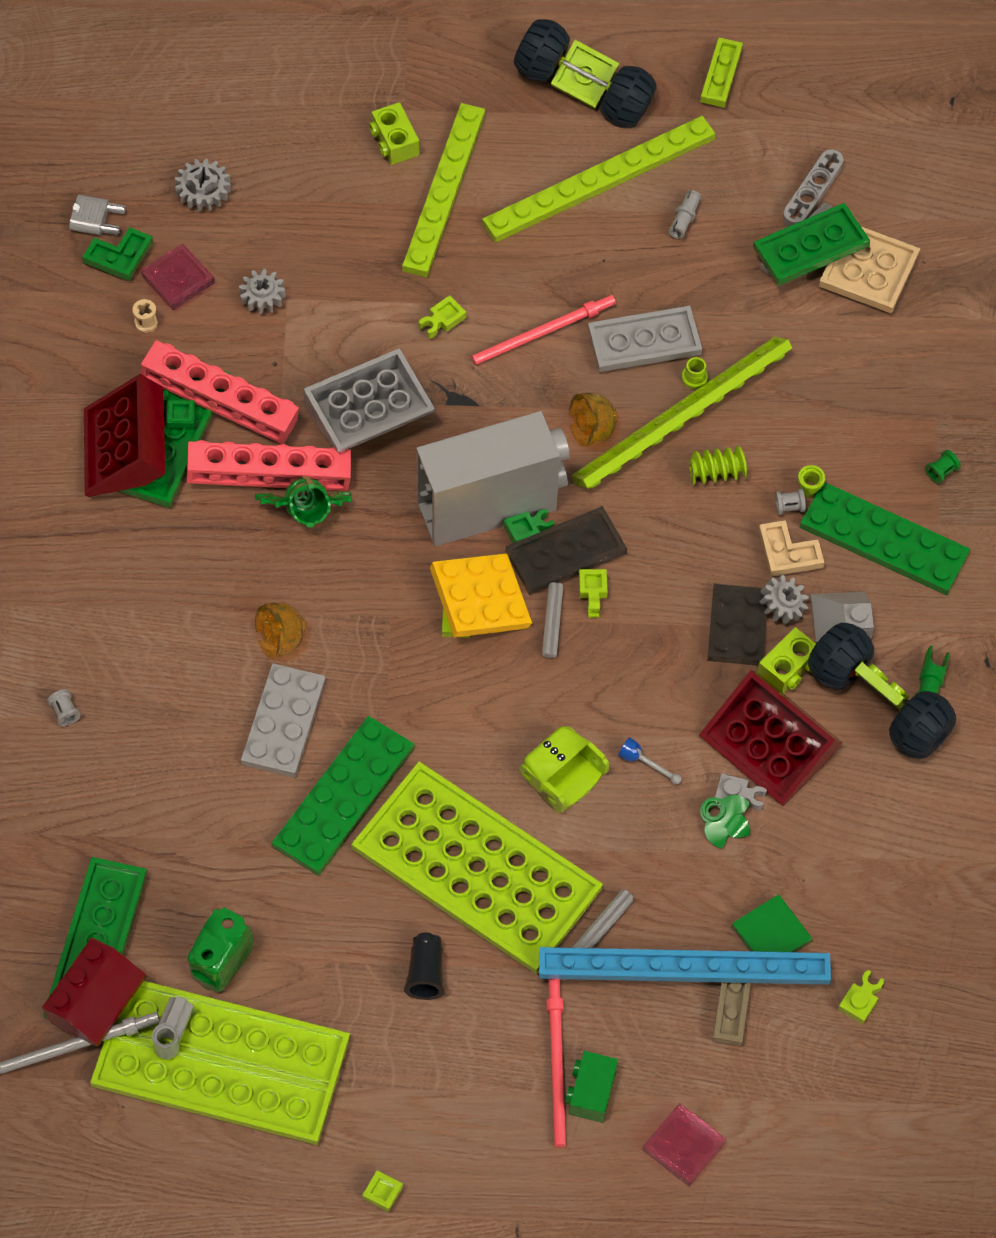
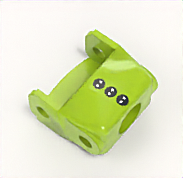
M561 726L525 757L524 763L519 767V771L551 808L557 813H562L565 809L582 799L597 784L601 776L609 771V761L595 745L580 736L571 727Z

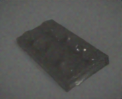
M601 506L505 547V552L508 554L509 560L528 594L531 595L547 588L551 582L559 583L578 575L579 569H592L626 555L627 548L604 507Z

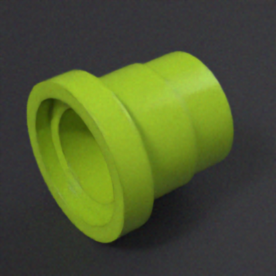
M693 357L688 360L682 372V382L690 389H698L707 383L708 372L705 361L701 358Z
M808 465L803 467L798 474L799 489H803L805 497H815L819 489L824 485L825 474L821 468ZM806 482H812L815 485H808Z

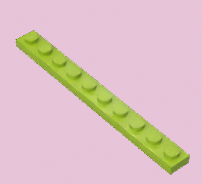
M702 115L483 218L482 225L493 241L497 243L715 140L716 133Z
M773 337L572 474L571 478L574 484L587 489L599 485L602 478L608 474L618 472L627 461L640 457L643 450L660 443L669 432L682 428L685 421L701 415L704 412V408L710 404L720 402L724 399L726 393L742 387L745 384V380L751 376L759 375L765 370L764 367L784 358L785 353L792 349L789 339Z

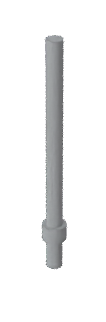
M156 1011L138 1018L131 1016L122 1019V1023L113 1025L102 1041L124 1034L130 1036L139 1033V1029L158 1024L160 1022L159 1014ZM76 1037L0 1062V1074L92 1044Z

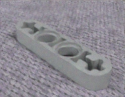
M834 149L826 150L817 160L784 210L783 223L786 227L803 221L812 215L842 170L844 159L839 151ZM832 160H834L836 163L833 162V163L831 164V166L829 167V171H828V170L826 169V167H827V162L830 163ZM820 176L826 182L824 184H816L812 179ZM804 194L811 195L814 198V200L812 202L806 203L802 201L800 197ZM799 208V217H796L795 219L790 218L791 216L793 217L796 214Z

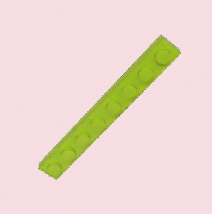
M464 103L460 104L402 265L403 272L428 277L485 117L484 108Z

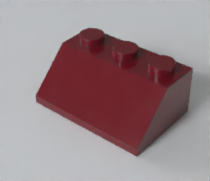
M91 937L41 1008L51 1024L98 1047L147 976L115 948Z

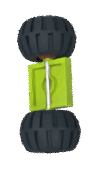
M538 19L534 21L524 35L514 57V65L519 73L528 80L546 82L553 76L558 66H560L551 82V86L593 109H596L606 91L600 106L601 113L605 119L614 126L622 128L635 127L642 115L645 114L656 91L657 85L653 77L643 68L624 66L618 71L613 81L610 82L619 67L618 62L577 40H574L566 57H564L570 42V37L566 30L552 20Z
M839 623L830 628L816 643L808 658L810 672L816 681L829 689L842 690L860 676L900 710L889 728L892 743L898 751L914 759H924L930 756L946 740L956 723V714L948 700L937 693L922 691L907 701L910 696L894 681L889 685L887 683L888 678L874 664L868 667L874 655V645L871 638L862 628L850 623Z

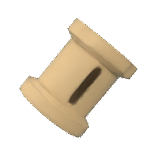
M147 299L137 301L132 308L136 329L142 333L154 331L158 325L155 315V304Z

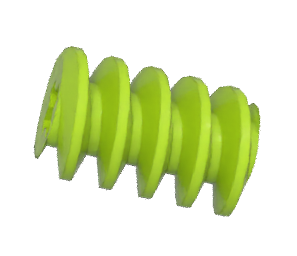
M736 446L732 453L731 449L726 447L724 448L723 455L716 448L712 456L709 450H704L702 457L698 451H693L691 459H689L692 485H695L697 477H700L702 484H706L707 476H710L713 483H716L718 475H721L723 481L727 482L728 474L730 473L735 481L738 480L739 472H742L746 479V459L742 448Z

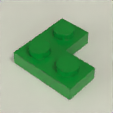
M129 227L118 246L94 237L82 256L83 263L130 281L151 247L153 236Z

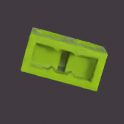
M400 102L371 112L370 132L374 138H378L380 152L383 157L387 156L391 165L419 156V139Z
M795 627L759 662L757 672L782 693H785L788 689L793 690L800 683L801 676L806 671L810 672L808 658L816 643ZM794 652H802L805 656H797ZM776 670H785L787 674H779Z

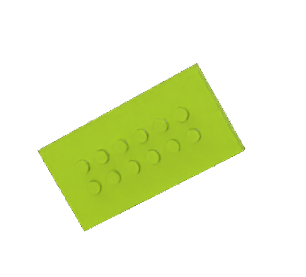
M147 981L141 984L114 1025L122 1023V1019L131 1016L138 1018L156 1011L161 1020L170 997L178 996L184 998L194 1005V1010L181 1038L179 1052L171 1059H161L154 1053L152 1033L159 1023L139 1029V1033L130 1036L124 1034L105 1040L90 1082L91 1087L318 1145L349 1044L350 1033ZM163 1038L159 1041V1043L167 1045L170 1044L173 1040L170 1038Z

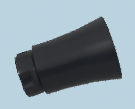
M419 933L418 936L413 938L409 971L404 987V992L412 998L433 1000L444 995L442 975L443 949L441 947L442 940L439 935Z

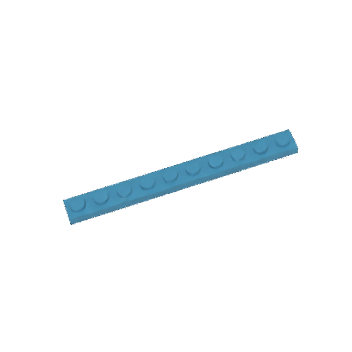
M540 947L539 979L830 985L831 982L830 953Z

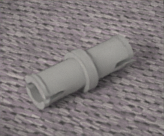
M688 190L681 206L677 207L675 219L668 231L673 238L678 239L680 237L682 239L689 223L694 221L696 216L695 210L702 198L697 191L692 190L690 192Z

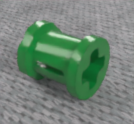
M946 449L941 453L940 458L933 463L929 462L925 466V472L934 483L940 484L949 473L958 471L961 464L957 456L952 451Z

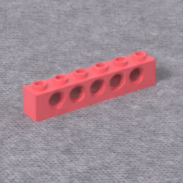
M156 340L141 363V374L162 386L163 389L184 399L194 400L195 404L280 444L285 443L298 421L299 407L292 401L278 398L264 388H257L247 383L241 377H234L225 373L218 366H210L200 361L194 355L180 352L171 344H163ZM174 366V367H177L178 369L172 370V369H169V367ZM192 378H200L202 380L195 381ZM217 389H224V390H226V391H224V392H218V391H216V390H217ZM247 400L249 403H241L240 401ZM270 411L273 412V414L268 415L263 412Z
M204 440L188 442L187 483L287 488L294 480L300 479L301 476H309L311 479L319 481L326 490H349L351 474V450L349 449L338 453L334 447L329 449L316 448L314 446L290 447L285 444L268 446L259 443H251L249 445L235 444L233 442L209 443ZM211 460H217V461H219V462H218V463H212V462H210V461H211ZM244 461L246 464H239L237 462ZM269 462V463H272V464H274V465L268 466V465H265L264 463ZM291 464H298L300 467H294ZM319 465H324V466H326L327 468H320V467H318V466H319Z

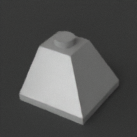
M865 592L810 595L815 643L830 628L839 623L854 624L862 628L870 638L872 637L874 629L872 607Z

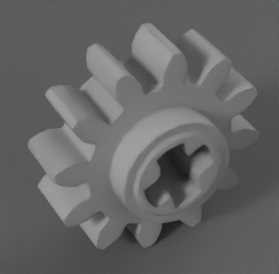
M266 269L262 270L261 275H257V272L253 270L252 278L244 276L243 285L239 286L241 303H248V311H252L256 307L259 314L263 313L264 308L273 313V305L281 307L282 298L286 297L284 280H277L276 272L268 276Z
M781 575L777 580L772 577L760 591L764 597L759 602L763 605L767 604L768 607L764 613L769 614L772 612L774 614V622L782 617L784 624L789 623L791 620L796 622L808 609L804 602L809 597L800 593L804 586L799 585L796 587L794 585V577L786 582L784 575Z

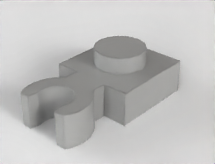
M721 773L715 797L723 799L729 795H739L749 801V806L752 809L762 810L763 802L756 801L754 797H765L767 789L761 786H756L752 789L747 788L749 780Z

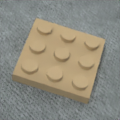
M862 227L870 239V246L828 264L820 279L819 287L892 314L919 256L920 248Z

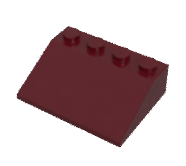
M139 374L84 408L85 496L92 497L146 486L166 474L162 386Z
M752 670L749 671L699 734L700 737L757 785L767 789L766 792L782 806L826 764L843 743L760 673Z

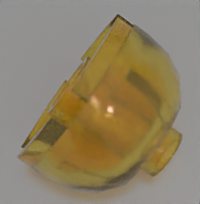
M585 392L574 395L570 402L569 416L574 415V424H571L570 428L574 439L579 445L593 446L611 437L618 421V413L607 397L595 392Z
M284 602L263 604V606L258 607L255 616L256 632L261 631L263 640L258 642L264 654L269 658L291 654L300 646L306 630V624L303 617L290 604Z

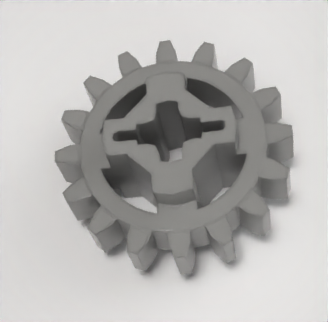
M205 158L203 163H199L198 159H195V165L191 166L189 163H186V170H178L179 177H175L176 195L180 196L181 203L187 202L189 209L196 205L198 211H201L203 206H206L210 211L213 204L218 207L221 206L220 199L227 201V193L231 192L230 174H226L224 166L219 168L217 161L211 165L207 158Z

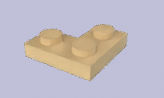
M786 520L759 525L758 530L771 577L824 568L825 562L818 539L792 544Z

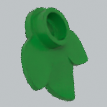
M729 795L723 799L710 797L701 804L700 815L703 821L706 822L704 832L712 845L722 849L726 844L728 836L731 838H744L750 835L749 823L742 815L749 807V801L739 795ZM711 808H718L720 810L719 814L711 816L709 814Z

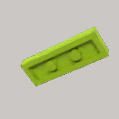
M718 38L701 94V103L725 108L741 55L742 42Z

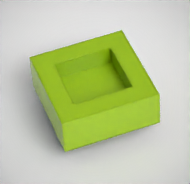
M377 1170L364 1191L362 1198L389 1213L403 1189V1183Z

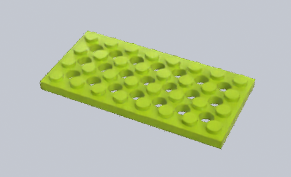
M420 761L351 844L352 850L535 974L539 972L540 947L557 948L603 889V883ZM422 794H428L433 800L431 803L423 805L417 801V798ZM445 809H450L456 815L451 820H445L441 818L440 813ZM404 815H412L416 821L414 824L407 826L402 824L400 819ZM471 824L475 825L479 831L475 835H467L463 832V828ZM428 830H434L439 834V837L434 841H428L423 837V834ZM387 836H395L399 839V843L390 847L385 845L383 840ZM490 840H497L502 846L496 851H491L486 847V843ZM455 845L460 847L462 852L458 856H450L446 853V849L449 846ZM411 851H417L422 855V858L417 862H411L406 858V855ZM514 855H519L523 857L525 862L521 866H513L510 864L509 859ZM473 861H480L485 865V868L480 872H474L469 868V865ZM438 866L444 869L445 874L435 878L429 874V870ZM536 871H543L548 875V878L543 882H537L532 878V874ZM502 876L507 879L508 884L505 887L499 888L493 885L492 880L495 877ZM457 882H463L468 886V889L464 893H456L452 886ZM565 886L571 890V894L568 897L562 898L555 893V890L558 887ZM520 892H526L531 896V900L527 903H520L516 900L515 896ZM479 898H487L491 901V905L486 909H480L476 906L475 902ZM542 908H550L554 911L555 915L550 919H544L538 912ZM504 913H509L515 920L509 925H504L498 918ZM527 929H533L537 932L538 937L529 941L523 938L522 933Z

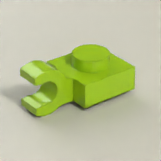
M579 569L580 598H588V618H599L600 598H607V569Z

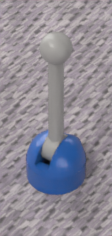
M631 737L626 740L618 754L625 761L634 762L638 759L670 778L674 785H678L682 780L679 774H672L642 755L640 744Z

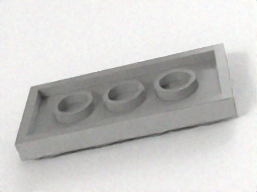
M690 306L588 323V332L599 372L702 355V346Z
M272 663L241 758V765L296 778L326 683V676Z

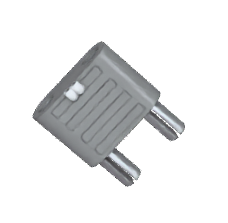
M78 194L73 206L69 229L95 235H101L102 233L118 235L120 227L105 224L108 212L124 214L126 206L110 203L109 199Z

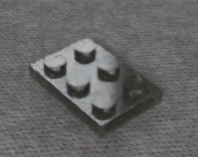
M714 583L707 661L759 666V662L763 659L766 627V614L764 611L767 608V604L763 605L759 602L764 597L760 592L762 588Z

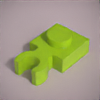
M449 295L430 309V316L420 319L419 329L421 330L426 326L432 327L427 331V337L429 339L434 338L441 327L447 332L466 319L467 312Z
M870 970L863 974L861 987L853 983L838 1008L839 1011L862 1025L878 1002L879 998L873 994L880 992L884 984L883 978L877 984H870L868 982L871 975Z

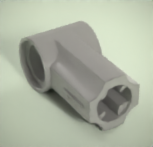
M178 996L169 998L159 1025L153 1030L154 1053L161 1059H171L179 1052L181 1038L194 1010V1005L184 998ZM163 1038H170L173 1040L170 1044L167 1045L159 1043V1041Z

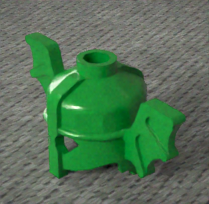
M301 476L300 479L294 480L287 487L285 497L277 496L273 493L255 494V500H260V504L269 503L274 504L275 507L286 505L287 512L307 528L314 527L315 524L325 520L331 510L330 504L342 506L343 502H351L352 499L350 491L333 492L328 496L326 488L319 481L311 479L309 476Z

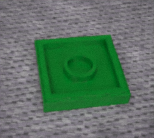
M779 894L732 923L733 930L751 952H797L812 942L810 934Z

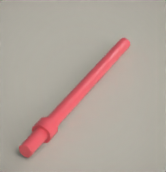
M609 295L596 302L591 300L584 303L580 309L472 355V361L475 365L480 364L585 317L588 319L598 315L599 311L615 305V298L613 295Z
M548 979L549 999L546 1000V1010L550 1014L554 1147L563 1148L566 1147L561 1013L564 1012V1000L560 995V979Z

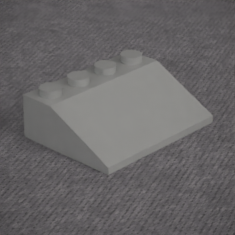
M400 348L303 389L304 405L316 427L338 453L435 412L433 404Z

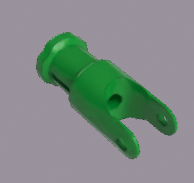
M929 646L919 677L920 688L916 694L922 691L938 694L939 688L944 683L950 657L949 652L946 653L942 666H938L932 662L931 652L933 646Z

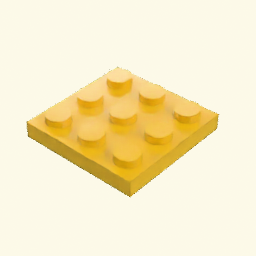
M508 554L432 562L430 570L454 638L528 629L532 624Z

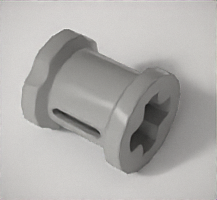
M802 488L798 489L797 492L781 493L780 491H775L777 515L799 510L800 513L805 512V495Z
M66 689L53 693L47 699V703L50 707H53L58 717L57 723L61 727L75 723L80 719L81 715L80 711L75 709L71 701L70 691Z

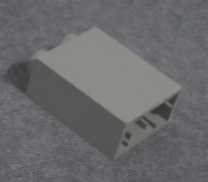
M542 411L416 448L417 504L434 547L503 527L504 519L524 512H529L531 517H534L542 509H547L548 513L556 511L558 489L568 485L567 474L562 461L569 459L570 453L562 429L559 427L549 430Z

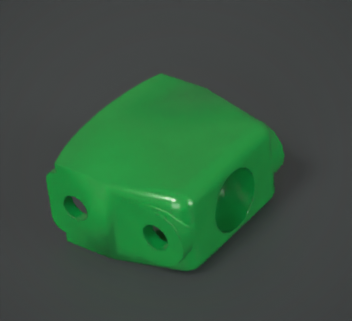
M215 908L192 946L187 957L191 978L199 982L204 989L213 990L218 993L222 992L251 953L253 933L251 928L245 925V920L242 916L227 908H221L220 910ZM225 920H231L233 926L226 929L222 926V923Z

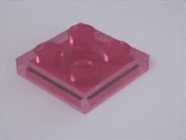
M183 243L141 270V275L172 310H175L215 283L213 275Z
M679 1103L645 1143L642 1151L687 1186H690L722 1148L726 1138Z

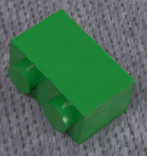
M588 1051L583 1052L582 1060L576 1059L572 1073L573 1077H577L575 1087L569 1086L565 1103L570 1104L569 1115L603 1123L617 1071L618 1059Z

